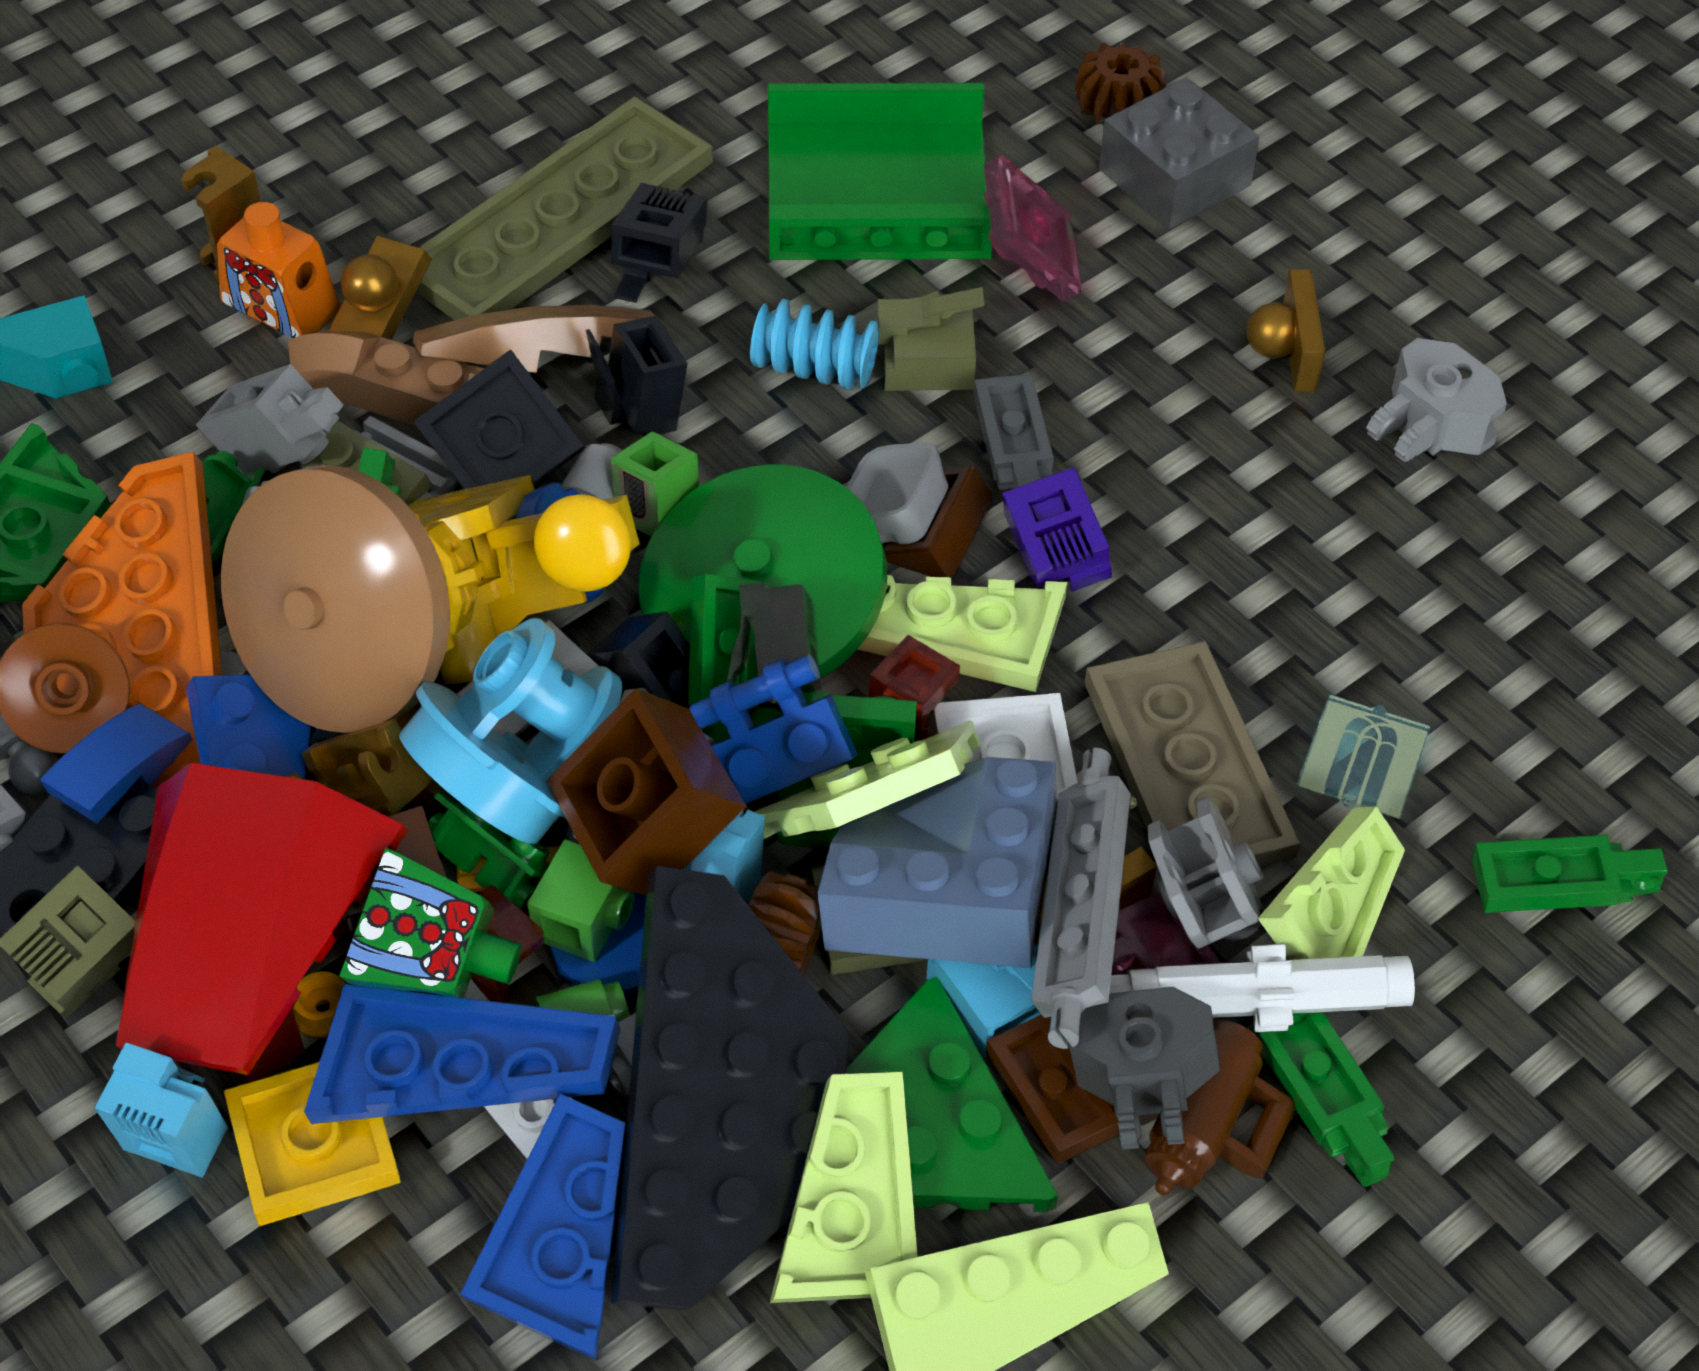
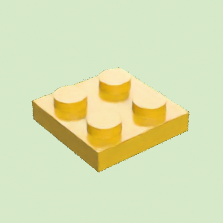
M319 1062L224 1090L254 1215L259 1227L401 1183L383 1117L318 1124L310 1123L304 1110Z

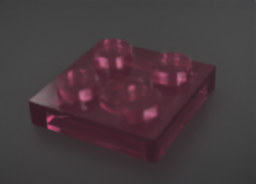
M999 154L984 165L987 189L984 197L989 207L992 228L989 233L990 241L1002 258L1006 260L1012 259L1027 271L1030 279L1036 286L1041 289L1047 288L1063 302H1066L1082 292L1070 212L1005 156Z

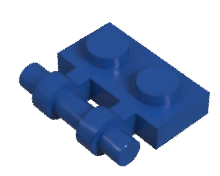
M809 654L789 663L785 659L777 660L764 666L763 674L736 686L731 681L712 688L710 690V697L690 705V712L700 729L719 721L726 726L730 737L714 743L711 747L745 804L850 761L858 755L832 695H827L808 704L800 687L820 678L818 667ZM774 698L779 703L783 714L754 726L747 709Z

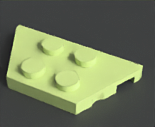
M969 720L911 744L908 738L897 739L872 750L871 755L874 761L850 769L848 763H842L811 776L814 787L755 811V813L765 816L764 839L782 831L784 837L813 830L820 831L837 828L960 775L965 768L964 764L968 763L973 757L971 750L981 746L973 722Z

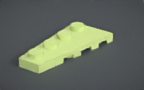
M887 575V588L882 609L871 632L858 650L1036 692L1064 605L1068 582L1045 581V589L1015 588V580L988 579V587L951 585V578L926 577V581L919 584L895 583L893 576Z

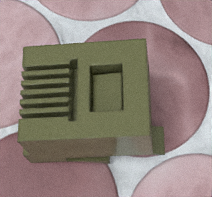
M983 287L940 296L938 290L921 297L909 299H877L878 345H882L884 391L974 390L976 349L972 309L984 307Z
M77 865L0 938V946L31 975L27 982L67 1019L95 991L122 971L118 964L131 953L138 911L130 916Z

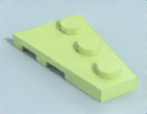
M1377 806L1353 808L1257 918L1275 944H1285L1287 960L1363 956L1405 851Z
M903 1072L832 1074L826 1081L770 1303L871 1298L865 1275L867 1270L918 1257Z

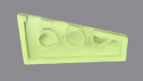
M1149 1202L877 1266L865 1272L889 1371H995L1169 1274Z

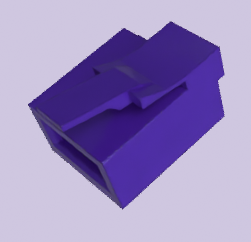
M1075 467L1002 493L1004 515L1034 586L1040 588L1045 586V581L1056 582L1066 578L1073 592L1112 577V567L1109 562L1110 547Z

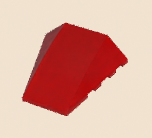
M190 763L158 786L116 1046L122 1051L127 1042L170 1057L173 1061L248 1075L300 997L301 992L297 989V986L313 961L322 963L337 939L332 932L351 903L354 901L360 904L370 890L375 879L372 871L382 858L385 848L395 851L408 830L404 824L317 781Z

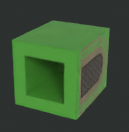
M653 431L611 458L613 497L627 494L635 528L651 537L667 513L681 499L699 487L697 453Z

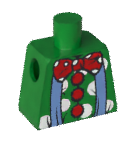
M385 848L339 976L349 985L464 998L473 973L509 984L519 962L522 944L487 933L494 912V908L487 899L400 853Z

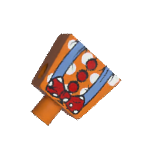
M258 202L250 205L245 210L244 217L220 238L217 244L221 302L291 338L318 333L337 315L340 303L319 243L313 236L281 221L279 209L274 204Z

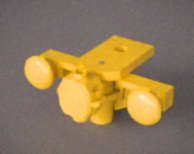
M527 475L416 500L408 505L429 535L440 559L446 579L450 607V629L447 649L440 668L444 684H459L473 681L474 669L484 650L501 633L516 628L527 615L585 603L587 601L585 592L602 589L613 583L623 573L628 564L631 551L639 545L627 494L603 500L591 495H570L555 501L543 513L508 520L518 512L524 496L534 490L531 476ZM470 537L472 538L473 545H474V549H475V552H476V556H477V560H478V561H476V557H475V554H474V550H473V546H472Z

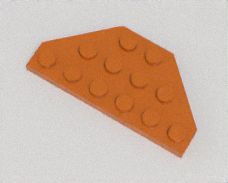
M194 452L133 466L118 485L123 492L101 519L95 515L90 519L62 554L67 559L65 564L45 588L38 584L22 604L24 634L34 628L47 624L69 623L86 627L105 638L119 653L127 669L130 683L127 709L141 703L190 733L193 740L151 785L156 789L190 763L201 764L186 686L193 676L222 675L203 463ZM68 673L58 675L56 681L58 689L66 695L76 694L79 687L76 678Z

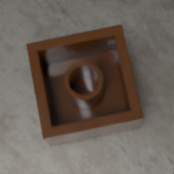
M637 688L546 780L600 882L646 896L648 874L655 866L685 869L747 807L689 708Z

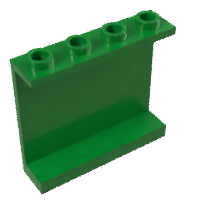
M984 83L768 84L769 260L991 259L994 207L993 203H988L982 129Z

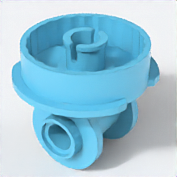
M538 618L529 619L513 630L501 633L489 644L480 656L474 669V684L463 698L440 684L423 682L416 691V696L422 706L399 734L403 746L412 758L453 797L502 832L517 840L533 845L542 839L560 816L566 818L546 780L618 707L622 694L620 677L606 667L593 668L580 677L569 669L563 670L562 664L552 657L555 646L554 629ZM513 711L540 730V732L527 745L512 732L507 731L503 736L493 727L501 718Z

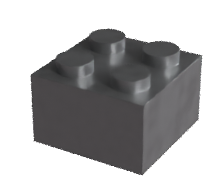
M1186 77L1104 120L1099 170L1170 230L1251 186L1260 136L1191 79Z

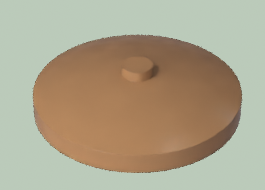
M331 465L307 467L278 475L256 489L238 511L226 539L221 567V592L225 618L231 638L244 666L257 685L277 706L292 717L315 728L330 732H354L396 719L411 710L419 702L416 696L417 689L425 681L433 683L439 673L447 649L450 629L449 595L442 565L429 535L414 512L398 495L378 480L351 468Z

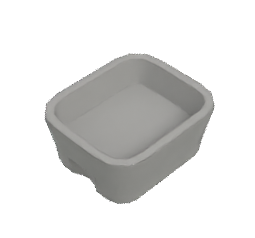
M909 443L877 447L867 453L859 462L846 488L869 511L877 527L882 544L886 542L909 544L917 542L926 534L948 490V483L944 475L938 449L932 443Z

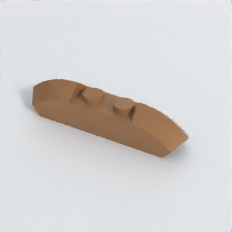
M336 331L301 335L288 341L290 364L313 389L328 387L342 403L414 426L416 424L413 421L484 369L462 361L422 356L416 347L365 332Z

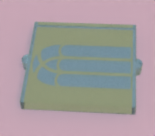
M1329 694L1297 786L1340 799L1342 804L1348 808L1353 807L1354 804L1361 807L1377 806L1381 813L1400 819L1431 726L1387 713L1386 708L1381 705L1371 708Z

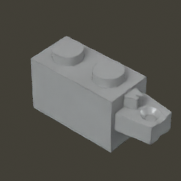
M289 364L231 385L198 421L196 426L219 451H226L232 454L238 461L237 468L245 475L261 466L273 474L290 463L299 461L303 465L317 457L327 446L329 440L325 436L339 419L336 413L344 405L328 387L313 389L298 371Z

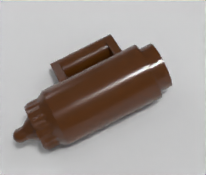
M1217 1021L1213 1023L1220 1071L1187 1098L1188 1111H1182L1185 1143L1168 1145L1167 1137L1163 1135L1161 1114L1158 1115L1149 1133L1150 1145L1145 1153V1163L1149 1170L1158 1177L1155 1189L1161 1195L1169 1194L1173 1186L1181 1188L1195 1187L1200 1183L1205 1172L1215 1166L1219 1157L1254 1178L1264 1177L1295 1111V1103L1290 1097L1258 1077L1263 1066L1260 1057L1263 1046L1259 1038L1242 1025L1230 1021ZM1247 1098H1249L1264 1109L1247 1145L1244 1146L1229 1135Z

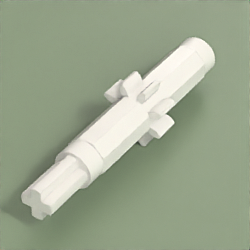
M1285 944L1251 945V951H1247V962L1163 966L1155 967V969L1128 970L1127 975H1111L1110 993L1175 987L1210 1005L1213 1018L1253 1016L1255 1032L1287 1031L1288 1025H1293L1292 1014L1373 1010L1384 1009L1385 1007L1412 1006L1415 995L1413 967L1408 956L1382 957L1380 955L1286 960ZM1138 1009L1131 1012L1128 1016L1131 1019L1136 1017L1151 1019L1152 1014L1147 1010Z

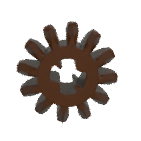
M1123 40L1118 47L1101 43L1098 52H1086L1075 79L1076 99L1081 104V113L1095 115L1097 125L1104 123L1106 118L1166 88L1165 70L1160 66V57L1154 54H1146L1144 45L1135 48L1126 47Z
M770 871L761 878L759 885L754 888L748 906L800 972L805 975L810 958L813 957L814 948L820 936L822 926L818 901L819 887L810 884L807 879L789 873L783 875Z

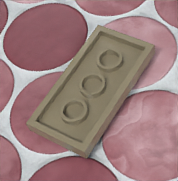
M1206 641L1086 668L1085 686L1132 796L1137 800V807L1147 831L1148 825L1158 820H1161L1168 830H1172L1197 818V802L1210 797L1217 806L1236 846L1246 842L1252 850L1259 867L1297 857L1300 842Z

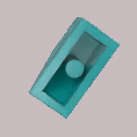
M85 295L0 318L1 381L55 399L113 383L104 349Z

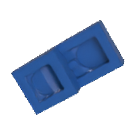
M140 703L121 712L92 731L58 760L40 781L50 795L98 824L138 778L152 785L193 739L189 732Z

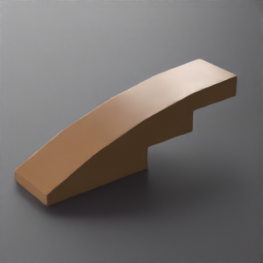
M598 305L532 306L472 315L418 330L414 333L413 344L422 356L488 366L511 349L528 372L537 373L541 350L591 358L585 330L590 329L600 347L601 336L612 337L614 324L655 315L650 310Z

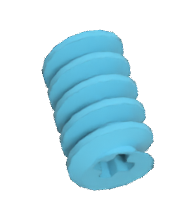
M781 299L774 313L769 312L766 303L760 308L754 324L750 346V361L754 367L758 368L766 367L771 361L775 372L784 374L793 366L796 376L802 379H808L816 371V377L819 383L830 384L838 375L839 385L842 389L852 390L860 380L861 389H864L870 379L877 356L878 321L870 320L863 334H857L856 317L853 315H848L841 328L837 329L834 328L833 310L826 309L817 324L812 323L811 305L804 304L797 317L792 318L790 317L789 300Z

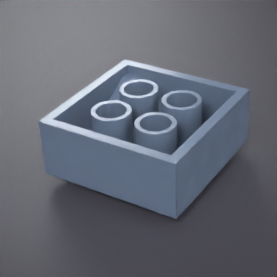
M997 757L979 759L964 764V770L956 777L842 825L830 844L818 890L824 949L828 951L1031 968L1050 862L1057 810L1056 763L1052 761Z

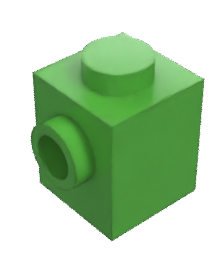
M564 839L527 903L533 940L595 963L612 930L620 931L626 925L633 909L635 894L632 891L600 882L581 845Z

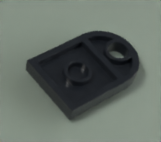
M138 778L98 824L50 795L12 838L13 842L0 853L1 931L4 934L8 932L19 921L22 911L28 905L40 901L77 865L124 909L142 887L157 789Z

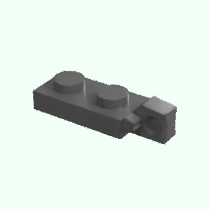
M1032 374L974 379L973 397L993 480H997L998 489H1014L1052 475L1054 457Z

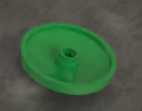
M783 464L750 466L725 473L705 482L681 499L667 513L653 533L642 559L639 574V601L643 615L667 611L690 644L692 577L712 574L761 581L758 676L763 674L764 666L780 659H785L789 663L809 654L818 667L819 679H821L849 659L867 638L878 619L887 588L888 576L885 550L869 511L849 489L838 481L817 471L798 466Z

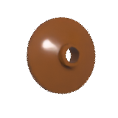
M53 623L34 628L14 641L1 658L0 713L6 724L19 738L38 749L53 753H67L92 731L127 710L130 683L125 664L116 649L105 638L86 627L69 623ZM68 673L76 678L79 686L76 694L66 695L58 689L56 681L59 674Z

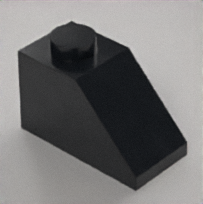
M667 611L629 617L586 654L598 667H606L620 677L622 682L621 698L625 690L645 688L652 695L690 708V705H688L690 644Z

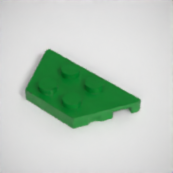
M33 423L28 426L0 463V602L25 601L38 584L45 588L67 561L62 554L94 515L101 519L111 507L108 496L92 479L83 477L79 466L66 452L60 454L48 442L45 431L39 425Z
M937 976L928 979L847 1067L846 1074L903 1072L914 1208H934L940 1204H950L961 1210L989 1211L991 1202L1033 1204V1212L1042 1213L1056 1209L1058 1194Z

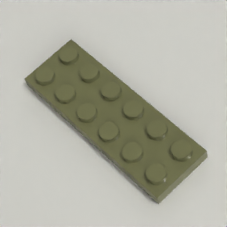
M634 96L421 245L419 248L426 250L432 261L416 293L453 320L472 315L511 310L609 239L612 235V223L641 183L655 185L656 191L659 187H663V192L668 188L670 194L672 190H676L713 163V146Z

